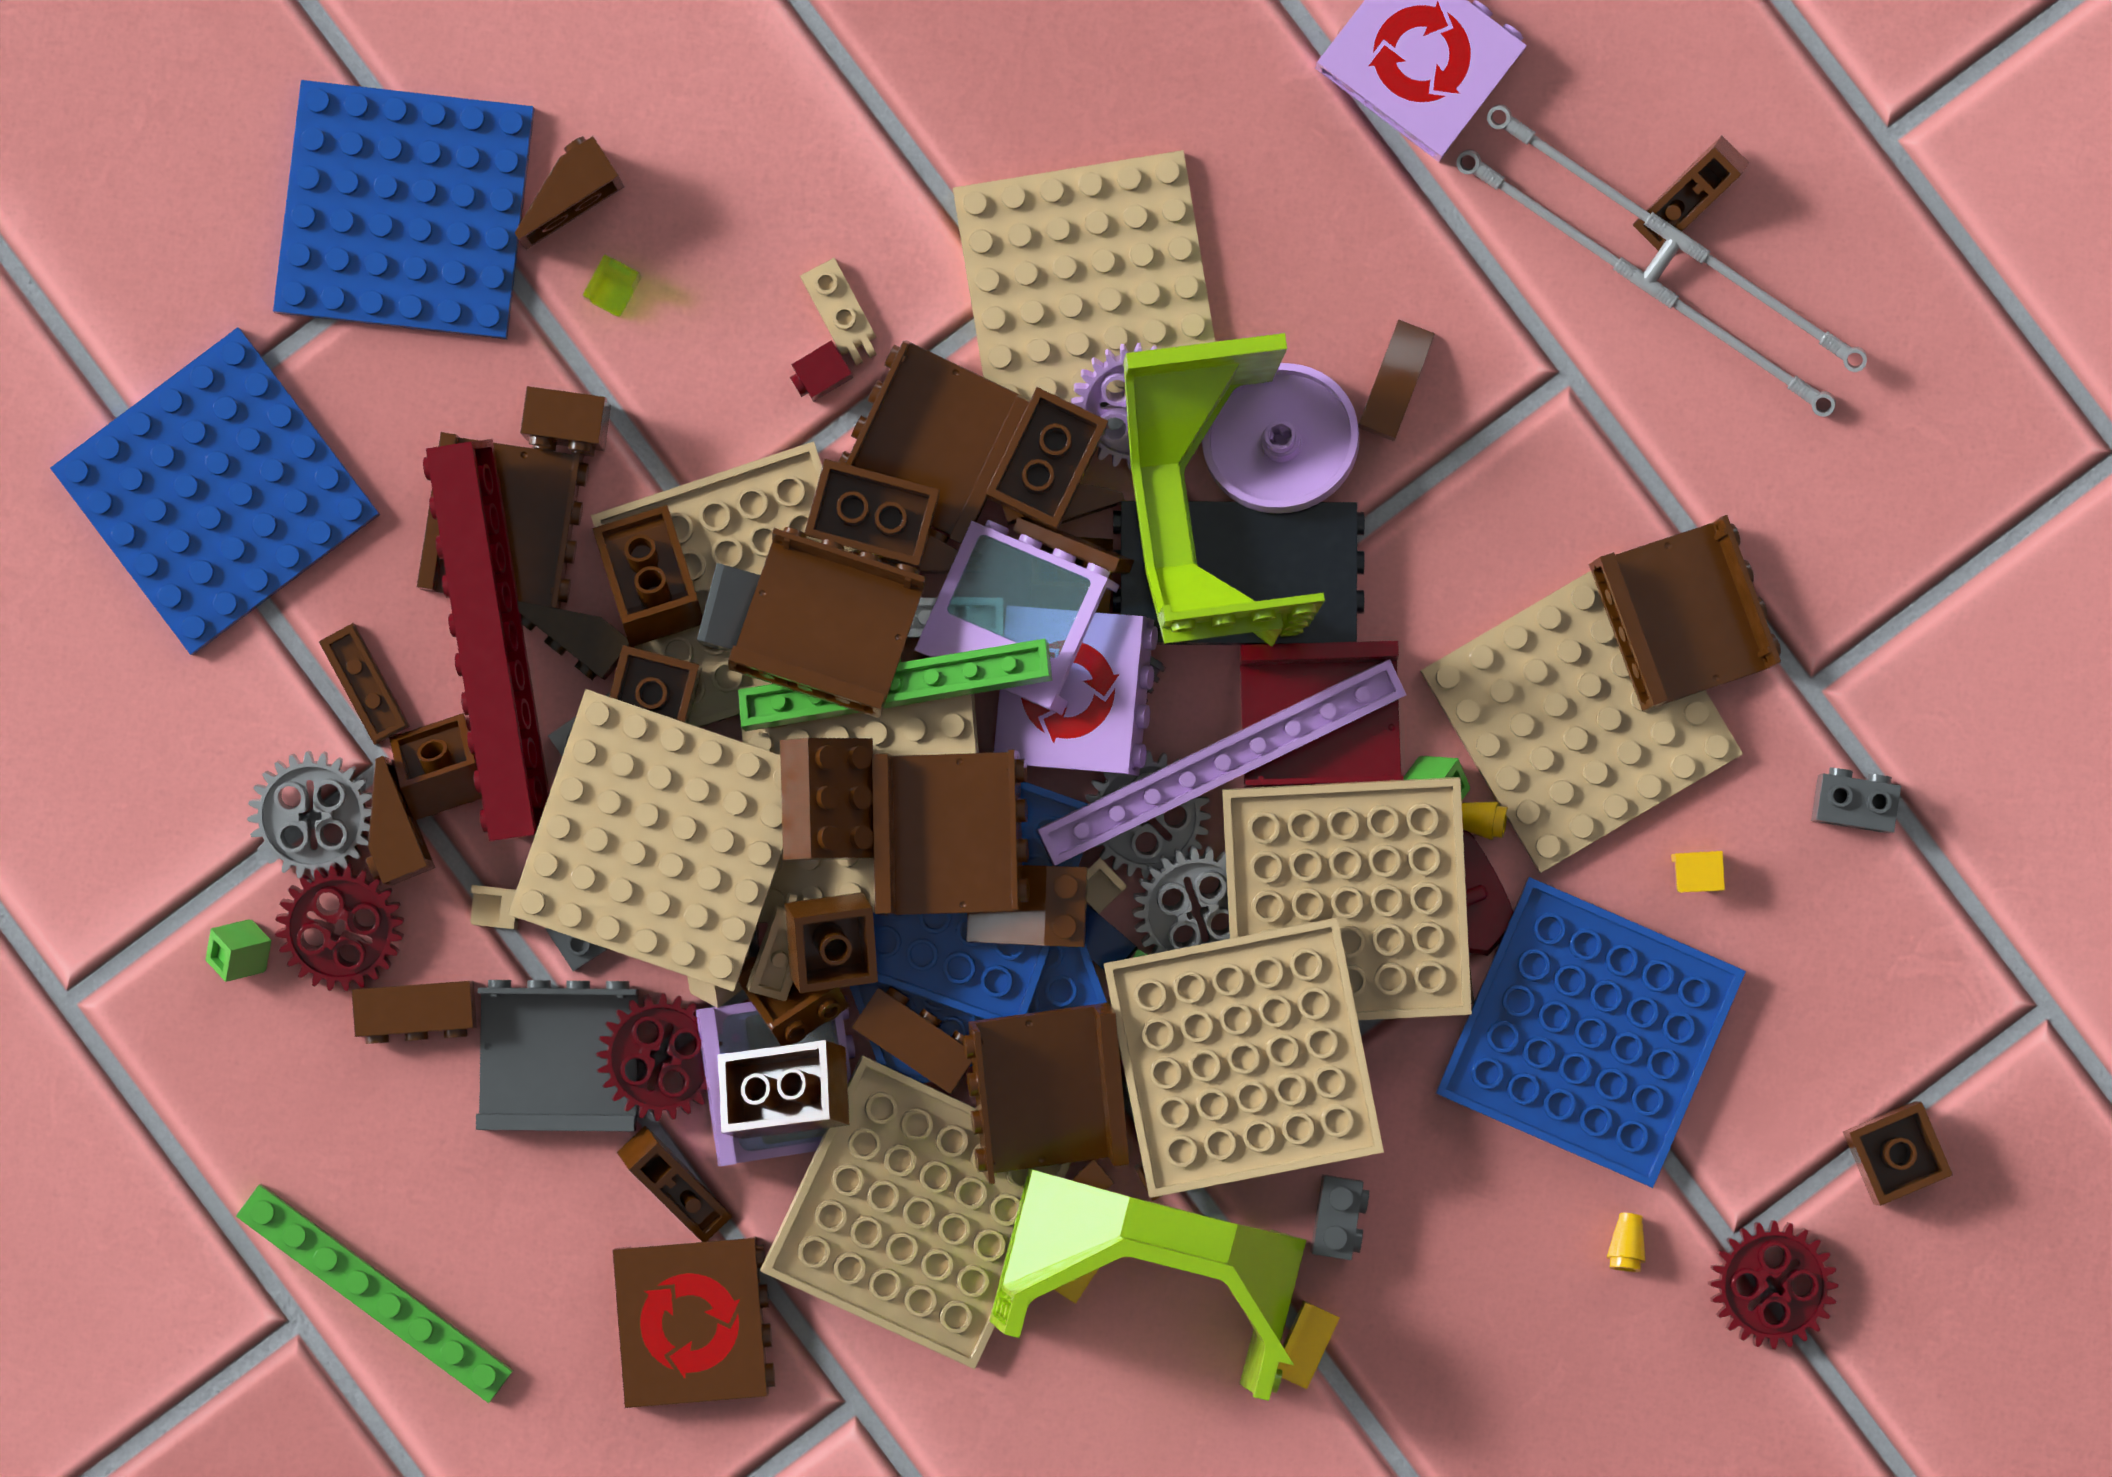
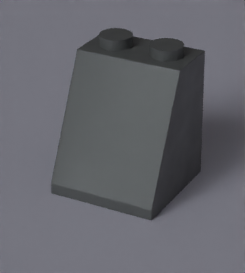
M719 563L716 564L697 637L701 645L731 652L733 645L736 646L760 578L759 574Z

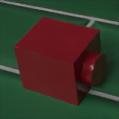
M832 340L791 364L796 373L790 377L792 383L801 397L809 394L813 402L853 378L850 369Z

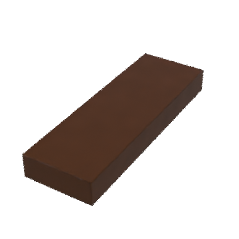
M1018 517L1013 529L1019 535L1029 536L1043 543V545L1062 550L1080 560L1093 563L1112 573H1130L1134 562L1131 558L1058 529L1056 532L1029 518Z
M354 623L319 641L374 745L410 727Z

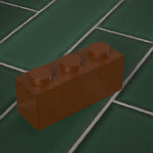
M474 981L352 990L355 1037L365 1036L366 1044L389 1042V1034L404 1033L405 1041L429 1039L428 1031L444 1030V1038L468 1036V1028H477Z
M890 986L886 992L878 988L852 1028L949 1094H952L972 1064V1058L966 1059L964 1035L955 1030L953 1035L950 1036L938 1028L942 1020L924 1008L918 1014L907 1007L906 1004L910 999Z

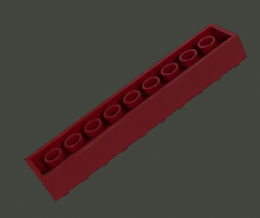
M493 439L426 448L427 457L423 459V470L428 481L431 480L433 496L429 499V506L433 519L438 522L439 535L436 536L437 554L440 559H444L446 574L442 577V587L446 598H450L452 614H449L448 624L452 637H456L459 652L455 654V667L457 674L463 677L465 692L461 694V705L464 714L469 715L471 731L467 735L470 753L472 755L475 754L477 770L474 771V785L477 793L482 794L484 809L480 811L481 827L485 833L488 832L489 841L535 835L550 792L522 618L518 609L519 600Z

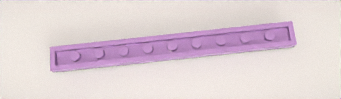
M1385 660L1036 829L1052 865L1056 866L1406 696L1405 690L1391 660Z

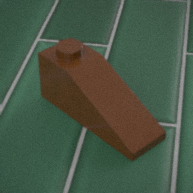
M1721 135L1646 211L1650 214L1654 212L1680 231H1683L1742 175L1749 162ZM1638 218L1633 223V226L1659 251L1666 239L1645 226V222Z
M646 1125L617 1151V1154L628 1170L702 1242H707L732 1218V1215Z

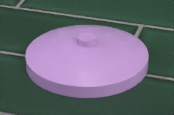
M1280 363L1272 382L1243 385L1232 392L1202 440V447L1208 470L1216 484L1225 494L1247 508L1260 512L1279 514L1310 508L1331 496L1344 483L1352 471L1358 455L1360 440L1354 407L1346 393L1336 382L1313 368L1298 364Z

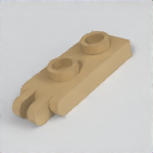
M835 258L800 275L841 355L849 352L857 366L863 361L856 348L863 345L869 358L876 356L877 354L870 341L877 337Z
M788 893L783 907L776 905L773 909L746 986L749 992L782 1001L787 1000L793 981L790 975L785 903L796 902L797 895ZM803 897V898L801 899V901H803V900H810V899H809V898H806V897Z

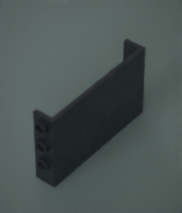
M1121 501V511L1113 510V534H1121V550H1113V552L1131 558L1134 562L1130 573L1121 574V589H1118L1117 592L1113 591V612H1120L1121 615L1144 616L1153 619L1154 626H1156L1158 631L1157 645L1267 644L1253 632L1164 644L1146 575L1136 501ZM1188 501L1198 567L1254 601L1324 593L1325 601L1309 627L1303 628L1304 633L1293 636L1279 635L1274 644L1357 642V614H1364V590H1357V574L1364 575L1365 563L1364 551H1357V535H1364L1365 529L1364 512H1357V502H1320L1304 510L1277 514L1256 511L1237 502Z

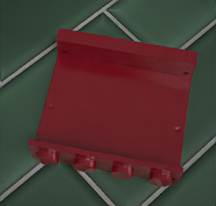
M1398 641L1274 644L1272 647L1269 644L1241 645L1242 730L1385 660H1391L1397 673ZM1397 699L1245 773L1244 788L1403 780V775H1401L1399 700Z

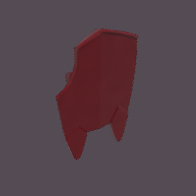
M1463 830L1469 953L1488 956L1500 943L1513 909L1505 889L1484 851L1472 834Z

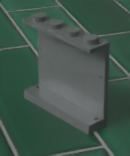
M488 980V988H478V993L481 994L480 1095L479 1114H476V1130L637 1131V1106L635 1105L631 1110L625 1112L624 1106L627 1099L622 1097L614 1102L611 1100L617 1089L615 1086L609 1088L602 1087L610 1079L609 1073H597V1069L607 1064L606 1059L596 1057V1053L607 1050V1045L601 1043L598 1038L600 1036L611 1037L612 1034L605 1026V1023L607 1021L616 1024L620 1022L615 1012L617 1009L624 1011L626 1014L631 1013L629 1001L634 1000L638 1004L639 989H629V981H606V989H590V981H567L566 988H551V980H527V988H511V980ZM630 1059L625 1065V1074L632 1081H637L638 1059Z

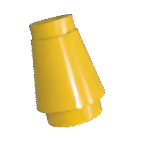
M1462 802L1463 830L1493 840L1494 837L1503 838L1507 823L1506 812L1508 807L1499 806V802Z
M1619 1213V1220L1617 1221L1606 1257L1610 1259V1269L1625 1272H1641V1264L1646 1262L1642 1215Z

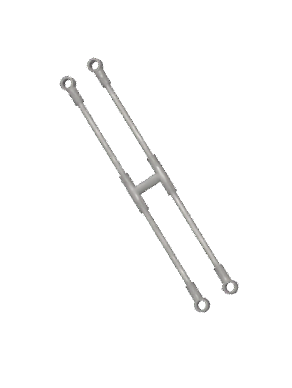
M1496 105L1489 110L1487 121L1492 128L1504 129L1523 143L1525 142L1526 145L1530 143L1643 220L1645 226L1651 228L1652 231L1666 239V241L1643 272L1623 257L1617 258L1504 180V176L1495 172V170L1481 161L1480 155L1476 151L1465 150L1458 156L1457 167L1461 173L1473 174L1488 185H1491L1495 190L1499 188L1608 262L1614 267V271L1620 273V275L1668 306V308L1674 307L1788 385L1787 388L1812 405L1813 412L1816 415L1826 417L1834 411L1836 400L1831 393L1827 391L1819 392L1797 376L1792 377L1678 299V295L1657 280L1680 249L1699 263H1706L1820 341V345L1842 359L1849 371L1858 372L1866 366L1867 354L1862 348L1850 347L1836 336H1833V334H1830V332H1823L1710 255L1709 250L1654 212L1648 213L1535 136L1536 132L1514 118L1507 106ZM1496 110L1503 111L1506 114L1505 123H1496L1493 120V112ZM1466 155L1472 156L1476 161L1475 167L1472 169L1465 168L1462 164V158ZM1852 353H1858L1862 356L1863 362L1858 366H1853L1849 363L1848 356ZM1827 398L1831 402V407L1828 410H1820L1816 405L1817 400Z

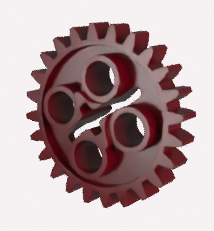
M332 863L329 868V874L325 875L318 866L314 869L315 880L312 881L303 874L299 878L303 889L291 885L288 892L294 900L282 899L279 904L288 911V913L278 914L275 919L277 922L286 925L285 928H281L275 933V937L287 938V942L280 947L279 952H292L293 956L288 961L287 966L290 967L299 963L302 968L298 977L302 978L310 972L313 974L312 986L314 987L323 978L327 980L328 991L333 989L336 981H341L344 991H348L353 979L362 988L366 984V974L375 981L379 978L380 974L376 967L377 965L387 970L390 968L391 962L385 956L386 954L397 956L400 951L391 942L401 941L404 937L403 933L394 930V927L403 924L404 918L393 916L392 914L401 904L400 902L388 903L386 899L392 893V888L380 891L377 887L380 884L381 878L371 882L367 881L368 869L366 868L356 876L353 875L352 864L348 863L344 873H339L336 864ZM327 892L336 895L340 903L339 908L332 911L323 908L319 900L320 895ZM363 908L371 910L376 917V923L372 926H362L356 920V911ZM312 911L327 922L308 917L307 913ZM339 919L346 922L344 928L348 930L343 931L341 935L334 933L335 926L333 924H336ZM309 928L318 929L323 934L324 943L319 946L308 944L304 939V931ZM353 932L371 937L372 942H364L363 939L354 935ZM345 944L356 946L360 951V959L354 962L346 961L340 954V947Z
M665 993L660 994L657 1004H653L651 997L647 994L644 995V1007L641 1008L634 1000L629 1001L631 1013L626 1014L624 1011L617 1009L615 1012L620 1022L618 1024L609 1021L605 1023V1026L612 1032L611 1037L600 1036L598 1038L601 1043L607 1045V1050L597 1052L596 1057L606 1059L607 1065L597 1069V1073H609L610 1079L602 1087L609 1088L615 1086L617 1091L611 1099L613 1102L622 1097L627 1099L624 1106L625 1112L631 1110L635 1105L639 1106L638 1118L643 1119L648 1110H653L654 1120L660 1121L662 1111L666 1110L670 1119L674 1120L677 1115V1107H681L688 1115L691 1113L689 1104L691 1100L699 1105L705 1103L700 1094L702 1090L706 1092L708 1090L697 1018L693 1015L696 1003L693 1002L686 1009L681 1008V996H677L672 1005L667 1004ZM648 1021L656 1026L658 1034L653 1043H643L637 1037V1027L640 1023ZM670 1023L673 1025V1030L665 1049V1055L670 1057V1062L661 1064L655 1087L652 1091H649L647 1084L655 1065V1059L650 1057V1052L660 1049L665 1027ZM681 1033L691 1035L695 1041V1049L690 1055H681L675 1050L674 1041ZM719 1041V1047H720V1046L723 1045V1042H722V1041ZM630 1059H638L645 1065L646 1073L640 1081H632L625 1074V1065ZM670 1070L678 1072L683 1078V1086L677 1093L666 1091L662 1084L663 1076Z
M1775 1220L1770 1221L1768 1231L1764 1230L1760 1222H1755L1754 1234L1752 1235L1745 1228H1740L1742 1240L1737 1242L1728 1237L1726 1240L1732 1250L1729 1253L1717 1251L1719 1257L1724 1260L1723 1265H1711V1269L1719 1273L1720 1276L1719 1279L1709 1281L1708 1285L1719 1288L1720 1293L1711 1297L1710 1300L1711 1302L1723 1303L1724 1305L1716 1313L1717 1317H1731L1726 1326L1729 1331L1736 1329L1738 1326L1742 1327L1739 1333V1339L1742 1341L1746 1340L1751 1333L1754 1334L1753 1343L1756 1347H1760L1764 1338H1768L1770 1348L1776 1349L1778 1339L1782 1338L1785 1345L1790 1348L1793 1345L1792 1336L1795 1334L1802 1341H1807L1805 1329L1809 1327L1819 1332L1820 1327L1815 1321L1818 1316L1825 1319L1831 1317L1823 1309L1824 1304H1836V1300L1828 1296L1827 1292L1828 1290L1838 1288L1839 1284L1828 1281L1827 1276L1837 1270L1831 1266L1824 1267L1823 1264L1831 1254L1827 1251L1817 1254L1816 1250L1821 1241L1816 1238L1809 1243L1805 1242L1808 1235V1230L1806 1229L1800 1230L1794 1236L1793 1224L1789 1222L1784 1226L1782 1232L1779 1231L1778 1223ZM1776 1245L1783 1252V1260L1777 1267L1770 1268L1764 1261V1253L1769 1247ZM1794 1259H1798L1799 1265L1778 1282L1781 1288L1780 1292L1769 1291L1753 1310H1748V1304L1768 1288L1769 1285L1765 1281L1768 1276L1778 1278ZM1749 1273L1755 1279V1288L1748 1295H1741L1736 1290V1280L1742 1274ZM1806 1274L1811 1282L1810 1290L1805 1295L1797 1296L1792 1290V1281L1796 1276ZM1770 1302L1780 1303L1783 1309L1782 1317L1776 1323H1768L1764 1318V1308Z

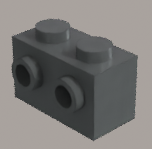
M1829 768V774L1823 773L1818 775L1811 821L1882 833L1894 832L1901 785L1891 784L1892 777L1868 774L1867 780L1852 778L1853 771L1840 768Z
M1322 1174L1310 1250L1312 1254L1352 1260L1353 1252L1360 1253L1363 1229H1357L1359 1213L1366 1214L1369 1200V1190H1363V1181Z

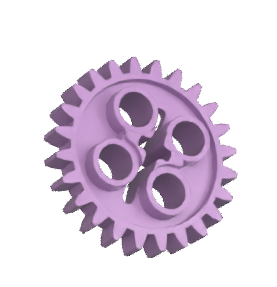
M1141 343L1136 344L1134 352L1142 351ZM1121 344L1120 355L1114 356L1109 349H1106V361L1104 363L1095 357L1091 359L1094 372L1085 369L1081 370V377L1086 384H1074V392L1080 395V397L1071 398V403L1103 419L1108 420L1116 417L1124 421V424L1117 430L1106 429L1099 444L1098 459L1102 460L1108 454H1111L1113 466L1116 467L1121 459L1124 458L1127 459L1128 468L1131 469L1125 389L1121 392L1113 393L1106 388L1114 380H1120L1125 383L1123 361L1128 350L1124 344ZM1153 345L1150 350L1157 349V346ZM1107 402L1110 405L1101 407L1100 403Z

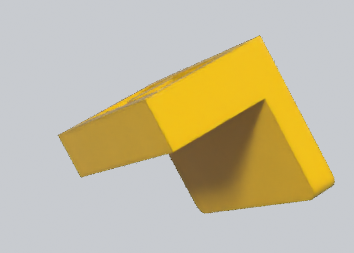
M1303 1300L1283 1344V1348L1294 1364L1290 1365L1279 1362L1277 1369L1282 1370L1283 1379L1305 1389L1308 1388L1340 1319L1339 1316Z

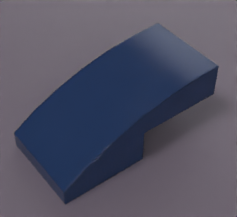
M1087 904L1085 944L1091 960L1105 971L1104 963L1129 959L1138 947Z

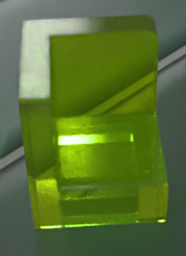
M604 254L582 296L586 301L616 317H620L642 277L638 271Z

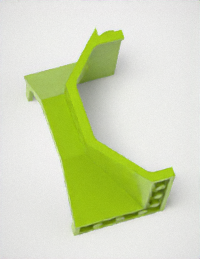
M1285 333L1126 353L1123 364L1131 472L1146 575L1164 644L1253 632L1272 647L1279 635L1293 636L1304 633L1303 628L1309 627L1325 601L1324 593L1254 601L1198 567L1184 477L1185 468L1236 388L1243 385L1273 381L1287 350Z
M1029 1168L989 1321L1003 1334L1020 1338L1027 1308L1035 1298L1122 1257H1132L1223 1281L1228 1286L1253 1327L1240 1385L1252 1392V1397L1269 1401L1271 1392L1277 1393L1280 1387L1282 1370L1277 1369L1279 1362L1294 1365L1281 1345V1339L1306 1239L1275 1230L1268 1231L1145 1201Z

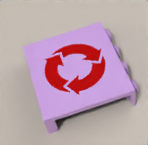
M1364 0L1317 61L1315 69L1436 161L1440 162L1451 144L1516 59L1522 55L1527 45L1522 42L1523 37L1518 30L1509 24H1505L1503 27L1490 18L1493 13L1477 0H1474L1472 3L1468 0Z
M1008 606L1005 638L1016 643L1045 638L1049 643L1050 657L1057 658L1079 611ZM1095 613L1059 693L1060 697L1068 700L1062 715L1000 689L994 753L1008 752V750L1014 749L1020 752V759H1025L1027 766L1139 776L1140 768L1144 767L1147 755L1146 746L1142 744L1144 728H1148L1150 722V707L1146 705L1147 689L1152 688L1154 681L1153 666H1150L1151 650H1155L1158 640V631L1156 626H1154V620L1144 616Z

